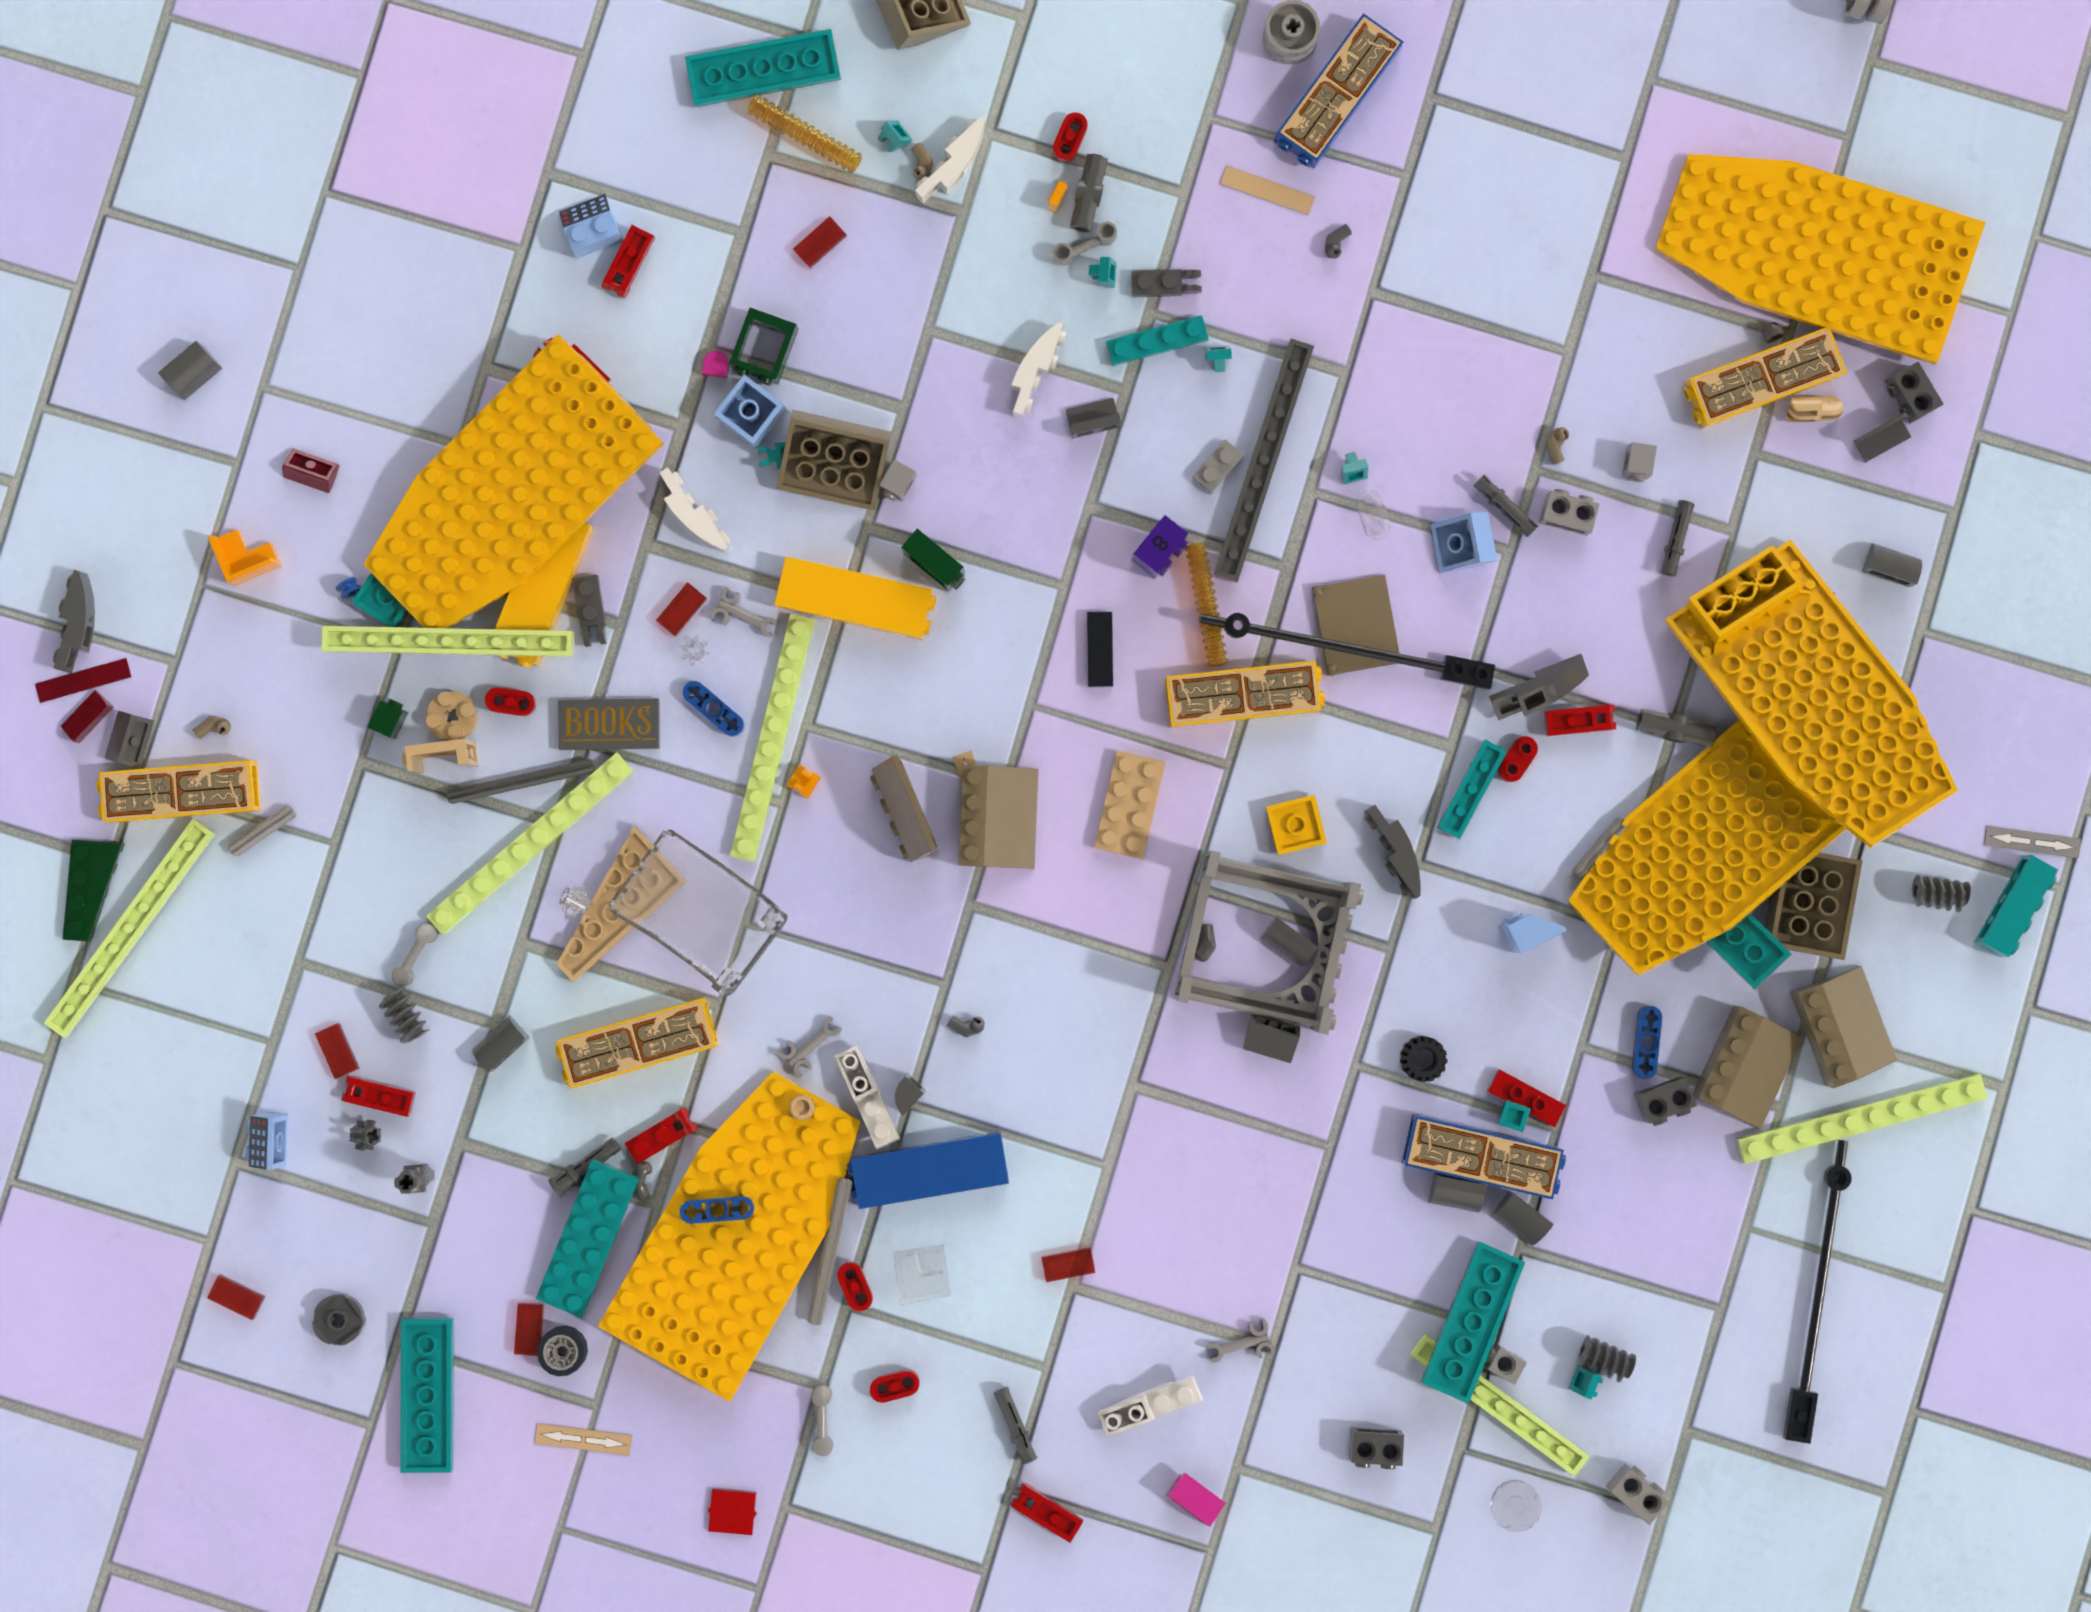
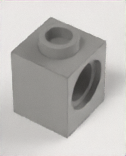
M1636 442L1630 443L1626 448L1622 476H1628L1629 480L1634 482H1644V479L1650 478L1653 475L1657 446Z
M894 459L879 485L881 490H883L882 495L892 501H895L897 498L903 501L917 476L916 471Z
M1496 1343L1494 1348L1491 1347L1484 1366L1515 1385L1527 1362ZM1508 1357V1366L1503 1369L1498 1368L1499 1359Z

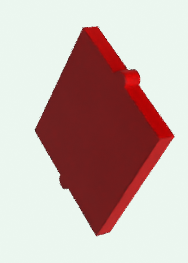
M713 1488L711 1506L708 1508V1513H710L708 1532L753 1535L754 1517L757 1515L755 1511L757 1492Z

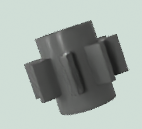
M357 1120V1125L350 1128L349 1142L356 1143V1150H374V1145L381 1141V1128L374 1127L376 1121Z

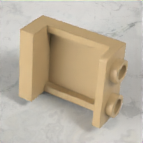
M465 738L404 746L405 752L402 753L404 768L407 767L408 772L417 774L424 773V758L457 754L458 765L468 768L479 766L476 742Z

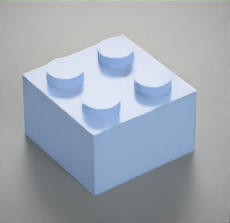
M744 374L715 411L714 415L718 421L757 449L787 409L783 403Z

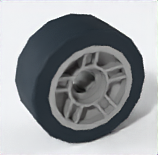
M558 1326L548 1331L539 1341L537 1348L538 1361L542 1368L549 1374L559 1377L568 1376L577 1371L586 1360L588 1353L587 1341L583 1334L570 1326ZM565 1347L567 1353L560 1356L558 1348Z

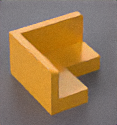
M237 529L220 537L208 536L227 583L237 586L282 566L273 544L270 542L248 551L242 535Z

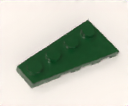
M71 840L62 940L87 942L92 940L101 914L100 909L104 898L107 897L108 886L112 874H115L118 865L117 860L120 852L123 851L124 843Z

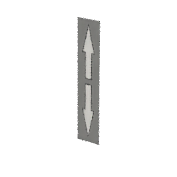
M1987 826L1986 846L2079 858L2080 838Z

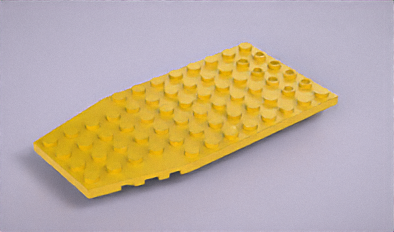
M1688 154L1655 249L1679 265H1684L1694 271V274L1712 282L1716 285L1715 287L1723 292L1726 291L1733 295L1736 300L1743 304L1821 329L1829 326L1833 333L1936 365L1986 222L1795 161Z
M557 334L415 477L363 565L424 628H451L469 615L483 609L489 603L500 599L506 593L523 585L665 443L582 355L577 353L560 334Z
M1791 539L1776 549L1771 545L1689 597L1685 607L1666 618L1665 623L1783 777L1868 847L1872 848L1958 791L1945 761L1940 756L1939 747L1927 727L1928 723L1920 712L1919 703L1915 695Z
M1739 719L1712 743L1711 747L1704 749L1625 818L1621 825L1625 827L1628 825V827L1619 837L1615 834L1609 841L1611 846L1602 856L1599 855L1588 874H1586L1569 898L1568 903L1637 976H1640L1734 928L1847 829L1783 777Z
M773 1071L700 1147L598 1327L731 1402L831 1225L829 1218L837 1181L840 1177L845 1178L847 1164H849L861 1121ZM798 1095H807L815 1103L813 1115L806 1120H798L790 1113V1102ZM746 1196L755 1205L754 1213L745 1220L689 1224L684 1222L680 1216L681 1206L690 1200ZM727 1201L729 1205L728 1217H733L732 1211H740L741 1215H745V1212L750 1210V1206L745 1205L744 1201H740L738 1206H731L732 1201ZM719 1202L713 1203L710 1207V1213L714 1217H721L725 1212L724 1206ZM702 1203L703 1209H694L693 1205H689V1209L685 1210V1215H690V1219H694L696 1214L703 1213L702 1218L707 1219L705 1213L707 1203Z

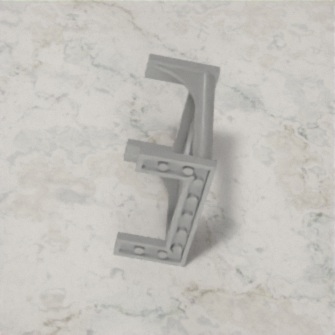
M1212 850L1206 852L1174 999L1184 1003L1192 1000L1311 1027L1313 1031L1329 1035V1030H1334L1337 1015H1334V1010L1328 1007L1329 1003H1334L1336 989L1333 988L1335 978L1339 979L1342 964H1338L1340 954L1345 953L1347 940L1344 939L1345 930H1350L1353 915H1349L1350 909H1356V906L1361 905L1364 890H1360L1361 884L1344 882L1341 885L1221 858L1220 852ZM1212 879L1285 895L1298 902L1308 912L1316 928L1318 948L1311 969L1300 982L1283 991L1262 993L1190 977ZM1309 899L1316 902V899L1322 900L1314 908L1309 906ZM1325 906L1332 907L1334 909L1332 918L1327 921H1320L1317 917L1319 910ZM1334 923L1333 927H1331L1328 930V933L1331 934L1329 936H1325L1323 934L1324 926H1329ZM1322 951L1326 952L1327 954L1326 958L1324 959L1320 958V953ZM1316 973L1321 976V978H1318L1320 989L1312 982V977ZM1304 985H1309L1315 991L1316 998L1313 1002H1307L1303 999L1301 988ZM1295 993L1299 1004L1294 1003V999L1287 1000L1289 994Z

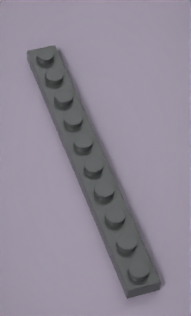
M1290 339L1214 576L1235 583L1239 580L1314 349L1313 345L1295 339Z

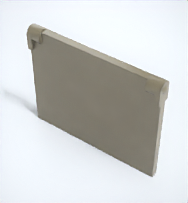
M1385 575L1312 587L1321 638L1399 653ZM1323 648L1328 676L1398 664Z

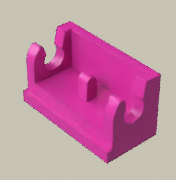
M1186 1473L1180 1474L1166 1493L1168 1498L1210 1527L1226 1504Z

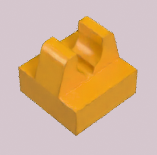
M799 764L788 781L787 786L804 797L809 798L821 777Z

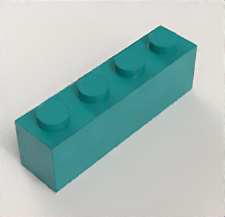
M2023 855L1974 942L2000 957H2010V955H2013L2019 948L2020 942L2018 941L2020 937L2031 927V918L2034 912H2037L2044 903L2043 896L2055 884L2057 879L2055 875L2058 869L2034 855Z

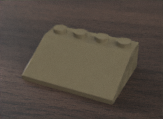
M877 0L897 50L924 44L971 24L962 0Z
M793 409L776 489L875 510L891 431Z
M894 755L872 769L874 775L870 776L875 790L880 789L884 797L880 799V803L884 812H890L893 821L889 824L894 836L899 835L903 844L899 845L903 858H909L910 862H914L938 852L939 849L902 760L898 755Z
M963 765L959 866L1034 869L1038 769Z
M1819 853L1771 895L1765 928L1789 951L1845 960L1863 861Z
M1862 966L1790 992L1825 1086L1836 1088L1897 1061Z
M1733 1005L1692 1093L1693 1097L1761 1129L1803 1038L1742 1006Z

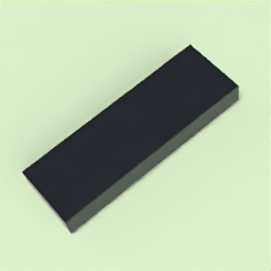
M1087 612L1088 687H1113L1112 612Z

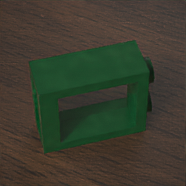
M749 307L729 362L731 368L734 369L733 372L740 376L745 374L748 377V374L758 377V382L771 386L772 383L779 385L799 330L797 324ZM753 324L786 335L772 372L740 361Z
M918 528L902 545L903 554L948 592L952 588L957 590L965 581L964 566Z

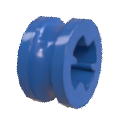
M355 577L346 579L336 586L335 589L342 593L340 595L341 599H348L357 594L361 589L360 585H356L357 579Z

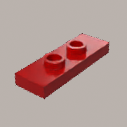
M1500 1069L1496 1072L1487 1089V1092L1504 1101L1507 1100L1531 1108L1530 1115L1553 1127L1558 1123L1566 1107L1560 1101Z

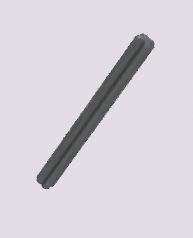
M591 759L533 771L448 790L447 799L449 803L454 804L593 773L595 766Z

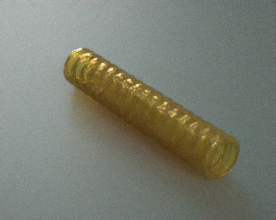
M760 94L752 98L748 106L749 115L754 114L756 119L761 118V122H768L770 127L775 126L774 129L777 131L781 130L783 135L787 133L790 139L794 137L796 142L801 141L802 146L807 145L809 150L814 149L816 154L821 153L823 158L828 157V161H835V165H841L842 169L847 168L849 173L856 171L862 160L860 152L855 153V149H848V145H842L841 141L836 142L834 137L829 138L828 134H822L820 129L815 130V126H808V122H802V119L799 117L795 118L794 114L789 115L788 111H782L780 106L775 107V103H768V99H761L762 96Z
M1201 542L1187 545L1185 551L1188 552L1186 559L1190 561L1188 563V567H1191L1189 574L1192 575L1191 582H1194L1192 589L1196 592L1193 594L1197 598L1195 601V605H1198L1196 611L1200 614L1219 617L1220 612H1217L1219 607L1215 604L1217 597H1214L1216 591L1212 589V586H1214V582H1211L1213 575L1209 573L1211 571V567L1208 566L1210 560L1206 557L1208 551H1205L1207 544ZM1199 624V627L1203 629L1201 631V635L1204 636L1202 642L1206 645L1204 647V651H1207L1205 658L1209 660L1207 666L1215 667L1227 664L1229 659L1225 656L1227 651H1224L1226 643H1223L1224 635H1221L1223 628Z

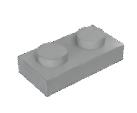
M1225 439L1192 478L1212 494L1244 455Z

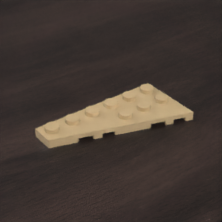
M636 825L631 829L626 842L622 845L612 867L608 870L588 910L583 915L574 935L570 938L556 963L573 983L686 881Z

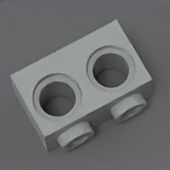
M1555 489L1546 494L1539 523L1588 536L1593 531L1599 503L1593 502L1594 499L1588 496L1579 495L1577 498L1569 496V492L1566 490ZM1553 502H1559L1563 506L1562 514L1553 511ZM1578 508L1586 511V520H1581L1577 517L1576 511Z
M1624 1464L1605 1487L1650 1525L1669 1503L1663 1497L1666 1492L1655 1482L1649 1485L1644 1480L1646 1475L1635 1465L1631 1469ZM1631 1478L1634 1479V1486L1631 1489H1624L1625 1481ZM1653 1495V1503L1649 1506H1644V1498Z

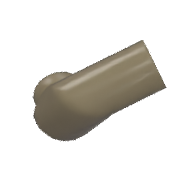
M918 143L912 147L911 151L918 160L916 169L913 170V175L916 179L921 180L925 176H930L933 160L923 145Z
M1565 427L1554 429L1546 441V448L1553 465L1565 461L1560 449L1564 441L1569 437V431Z
M209 716L192 731L199 739H202L209 732L226 735L230 731L231 724L225 718Z

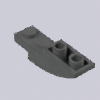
M74 570L73 574L68 577L66 583L68 590L65 598L61 600L59 605V618L68 620V623L61 631L62 642L53 657V662L55 663L53 668L68 673L73 671L79 650L89 652L95 622L94 596L88 574Z
M1582 654L1535 671L1536 678L1490 695L1489 698L1498 720L1521 711L1524 716H1527L1571 692L1589 676Z
M1372 805L1364 811L1367 815L1364 819L1372 830L1376 828L1380 833L1381 837L1378 839L1386 850L1391 849L1392 851L1391 854L1385 857V860L1388 862L1385 864V867L1393 877L1397 875L1402 883L1399 887L1405 896L1417 899L1421 896L1419 867L1412 844L1399 820H1394L1389 824L1377 806Z

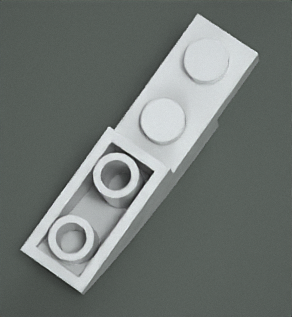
M982 116L977 120L972 119L964 127L965 131L959 137L954 136L947 142L945 155L948 160H942L934 168L935 172L929 178L925 176L917 183L915 193L922 204L940 188L949 194L965 176L979 151L983 139L985 119Z
M1058 322L1046 331L1031 347L1021 362L1012 382V390L1019 392L1013 416L1023 419L1025 413H1030L1034 401L1030 399L1033 389H1038L1042 377L1038 373L1048 376L1050 369L1055 370L1059 358L1055 353L1058 346H1063L1067 332L1063 331L1064 323Z
M667 467L659 472L672 493L664 498V500L678 519L704 542L723 552L728 553L731 551L728 546L731 540L724 529L718 530L715 525L718 519L712 509L706 510L703 505L696 509L693 508L697 504L690 492L685 494L680 487L684 482L677 471L672 473Z
M854 1046L835 1055L834 1057L852 1098L857 1104L875 1148L878 1150L899 1140L900 1137L891 1119V1114L859 1047Z
M1192 1375L1173 1383L1172 1381L1131 1396L1099 1411L1097 1414L1106 1437L1151 1422L1154 1418L1199 1403L1203 1398Z

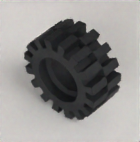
M1417 1036L1410 1039L1408 1043L1404 1044L1403 1051L1401 1050L1400 1063L1402 1064L1403 1071L1410 1078L1420 1082H1431L1435 1078H1439L1442 1071H1445V1064L1448 1062L1446 1050L1443 1049L1444 1046L1434 1038L1427 1036ZM1421 1049L1429 1050L1433 1056L1432 1064L1426 1069L1418 1068L1414 1062L1415 1054Z

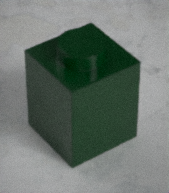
M389 699L388 702L380 700L367 727L389 738L396 739L409 712L402 709L403 704L393 699Z

